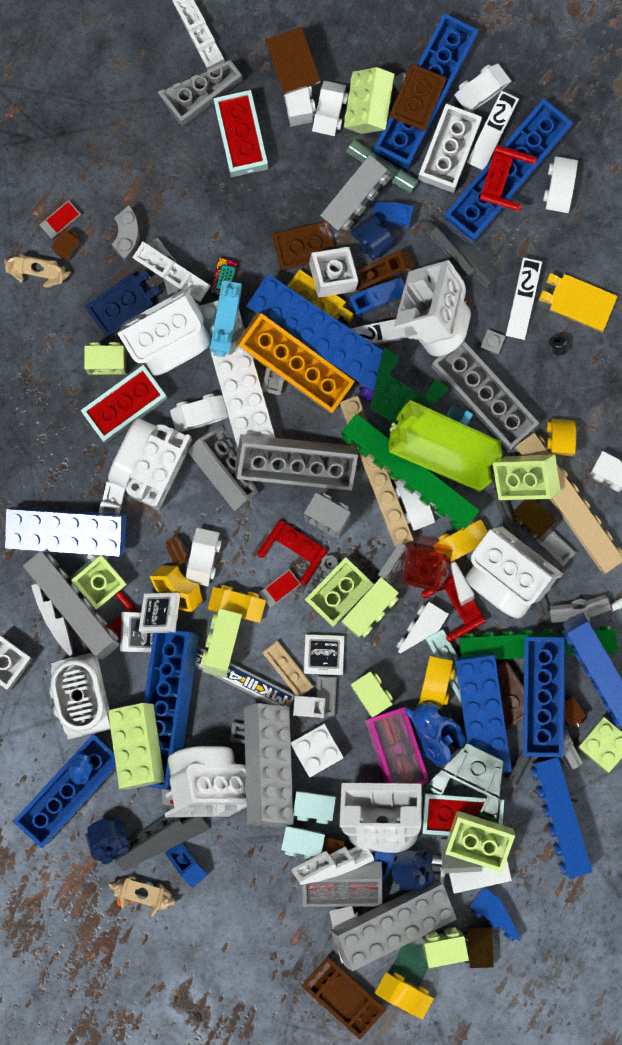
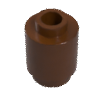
M179 535L165 542V548L173 564L178 563L180 566L189 561L190 552Z

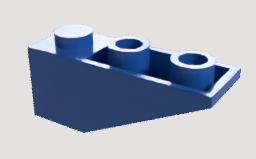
M399 277L349 297V303L356 318H360L401 299L405 284L402 278Z
M482 887L469 905L473 908L471 912L480 919L482 916L489 920L487 924L497 930L499 927L504 930L505 933L503 935L511 941H514V939L520 941L521 938L501 899L485 887Z

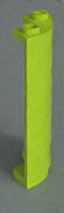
M411 400L403 407L396 418L399 421L396 429H392L390 434V453L479 492L492 482L490 466L502 457L499 440Z

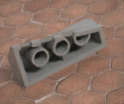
M229 60L207 70V72L195 75L191 79L174 84L168 89L160 90L158 94L171 114L183 127L214 104L213 98L224 96L243 80L241 73Z
M221 425L199 438L187 452L232 509L236 511L246 505L258 491L251 480L236 479L235 464L237 456H235L231 449L233 445L230 439L226 440L223 434L225 430Z

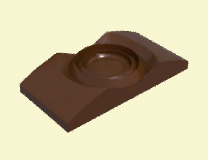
M328 956L301 985L359 1040L386 1011L371 994Z

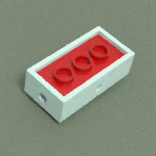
M251 90L213 98L231 177L267 170L268 163Z
M142 365L80 411L106 444L129 428L136 419H141L168 398L146 367Z
M424 793L422 834L449 836L457 811L491 821L479 815L487 798L453 795L441 796L439 794ZM499 799L498 816L496 822H494L503 825V799Z

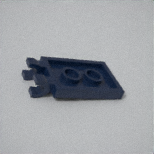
M146 269L136 277L130 273L85 306L107 338L119 331L124 322L151 308L154 305L151 300L163 293L157 285L149 291L146 289L143 283L152 278Z

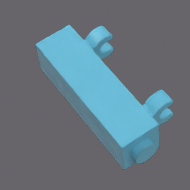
M222 280L210 351L214 353V356L225 357V355H230L242 291L241 283Z

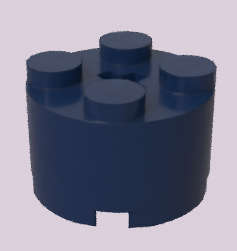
M371 214L355 226L350 233L355 240L360 242L358 245L360 250L364 254L367 253L374 261L394 246V240L388 230L379 224L381 221Z
M112 818L113 821H107V819L98 820L87 828V834L85 833L92 858L101 861L102 864H109L113 859L120 855H126L129 852V842L123 823L115 818Z
M405 850L396 853L395 856L398 857L396 862L392 863V876L395 884H399L400 890H424L434 883L435 875L432 872L433 857L430 852L425 850Z

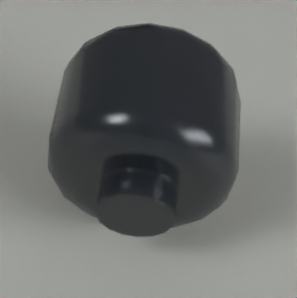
M561 334L552 336L549 339L550 352L555 356L566 354L569 350L567 338Z

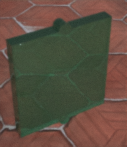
M411 943L402 946L390 973L394 974L396 972L405 978L404 981L408 980L420 986L428 968L424 949L420 945L415 946Z

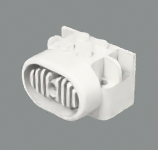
M449 260L408 272L394 325L396 329L406 327L405 335L407 338L418 339L432 356H444L457 349L466 337L471 317L470 309L464 302L466 293L464 281Z
M191 286L124 322L118 332L119 337L134 361L146 363L151 373L155 376L164 374L183 364L211 345L212 338L203 325L204 316L199 309L200 306L190 294Z
M140 418L136 419L129 428L111 465L108 480L126 489L133 499L160 511L188 453L187 450L193 442L191 436L184 435L165 425L155 426Z
M502 526L490 529L471 556L473 567L466 575V580L475 591L499 610L513 618L520 619L526 614L533 603L539 602L550 591L556 579L562 577L563 573Z
M88 653L51 663L50 695L54 700L55 716L63 724L68 740L111 730L108 710L110 709L98 657L93 653ZM76 690H80L83 694L80 701L73 699V693Z
M196 746L181 749L168 757L171 791L166 793L165 796L167 800H173L174 809L164 813L165 817H229L247 807L246 766L235 763L234 753L231 748L224 746Z
M342 783L340 827L343 833L348 835L355 847L358 846L362 850L363 848L369 849L371 853L376 851L398 853L409 849L416 842L422 825L421 784Z

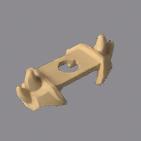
M22 253L19 256L11 257L9 260L7 258L4 259L6 272L13 275L21 283L23 282L22 274L47 278L48 281L43 286L50 289L53 285L62 284V281L70 275V271L65 272V267L58 266L57 261L54 260L48 261L29 257ZM39 263L44 267V270L35 271L32 268V264Z
M132 875L119 878L117 882L109 883L113 894L120 899L121 908L123 909L129 905L130 902L128 900L152 906L149 912L151 917H153L157 911L167 910L176 903L172 898L171 892L161 883L154 887L133 881L135 876ZM136 889H147L148 896L145 899H139L137 894H135Z

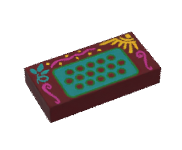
M219 257L210 295L220 296L222 280L233 282L238 261Z

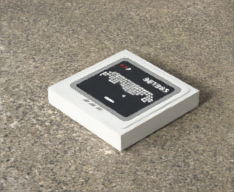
M144 594L139 632H175L180 594Z
M122 612L120 651L151 652L154 633L139 632L141 613Z
M305 634L304 674L343 675L344 636Z

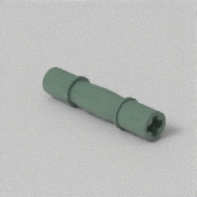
M355 139L347 149L348 154L362 163L369 155L374 157L392 172L389 175L391 177L390 180L393 181L392 183L410 194L419 182L403 171V169H398L386 159L373 153L372 149L367 148Z

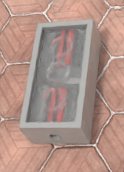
M372 861L342 875L319 882L303 884V907L381 906L382 862Z

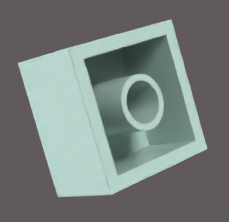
M296 791L293 816H297V820L308 821L309 818L317 819L316 823L328 824V820H333L336 796Z
M288 825L285 829L281 850L285 851V855L296 857L298 853L303 854L304 859L310 860L321 854L325 833Z

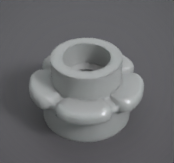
M335 555L324 556L321 560V569L330 574L340 564L338 558Z

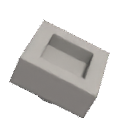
M487 330L480 348L498 355L506 336Z

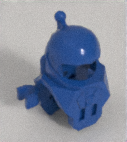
M424 702L418 705L414 711L406 708L405 714L411 718L416 728V734L422 741V749L424 751L420 754L423 761L429 757L433 763L441 767L452 759L450 750L447 747L448 744L451 743L456 748L466 744L461 726L451 717L440 716L438 714L440 707L435 703Z

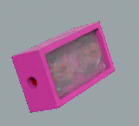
M405 707L365 720L385 783L423 785L430 782L409 717L405 714Z

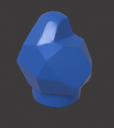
M75 755L74 760L70 762L69 775L75 784H82L91 774L93 764L90 763V757Z

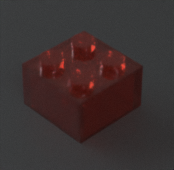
M419 543L408 545L402 584L437 592L447 589L452 550Z

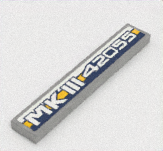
M198 647L195 667L203 671L204 666H201V660L206 650ZM229 663L226 678L212 675L270 705L290 708L296 696L232 663Z

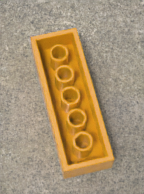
M262 313L256 314L235 344L330 413L334 412L355 382Z

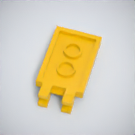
M300 269L287 285V287L336 320L341 316L350 323L354 318L353 313L344 308L346 302L337 295L318 298L313 278Z
M550 273L546 283L554 285L556 288L553 295L543 291L539 301L550 304L549 310L603 332L618 296L566 274L561 279L557 275Z

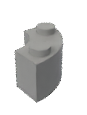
M129 205L114 217L118 225V235L112 243L113 249L125 263L136 252L140 236L138 222Z

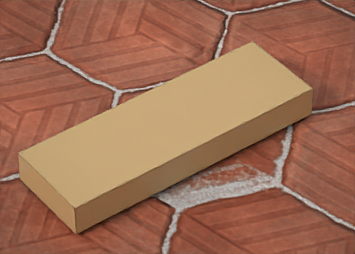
M278 641L262 652L296 696H302L314 687Z

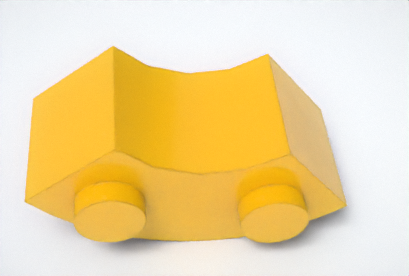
M551 418V421H547L546 432L550 433L547 439V449H550V455L574 456L576 448L575 420Z
M472 520L464 531L459 530L452 535L446 533L439 537V542L434 544L433 547L445 566L475 550L488 531L482 520L475 523Z
M160 566L150 575L153 586L158 593L180 594V610L192 612L203 601L199 584L187 580L181 574L178 566Z
M224 585L221 588L213 587L207 610L218 612L219 609L242 614L241 619L261 622L266 600L260 599L259 594L248 592L245 595L233 592L232 587Z
M429 657L419 705L424 702H432L440 707L438 709L440 711L443 704L447 705L449 693H446L449 679L453 680L455 668H452L453 661Z
M386 972L375 994L411 1015L423 1019L434 1000L433 997L428 995L429 991L422 986L416 988L404 981L405 978L396 972L394 975Z

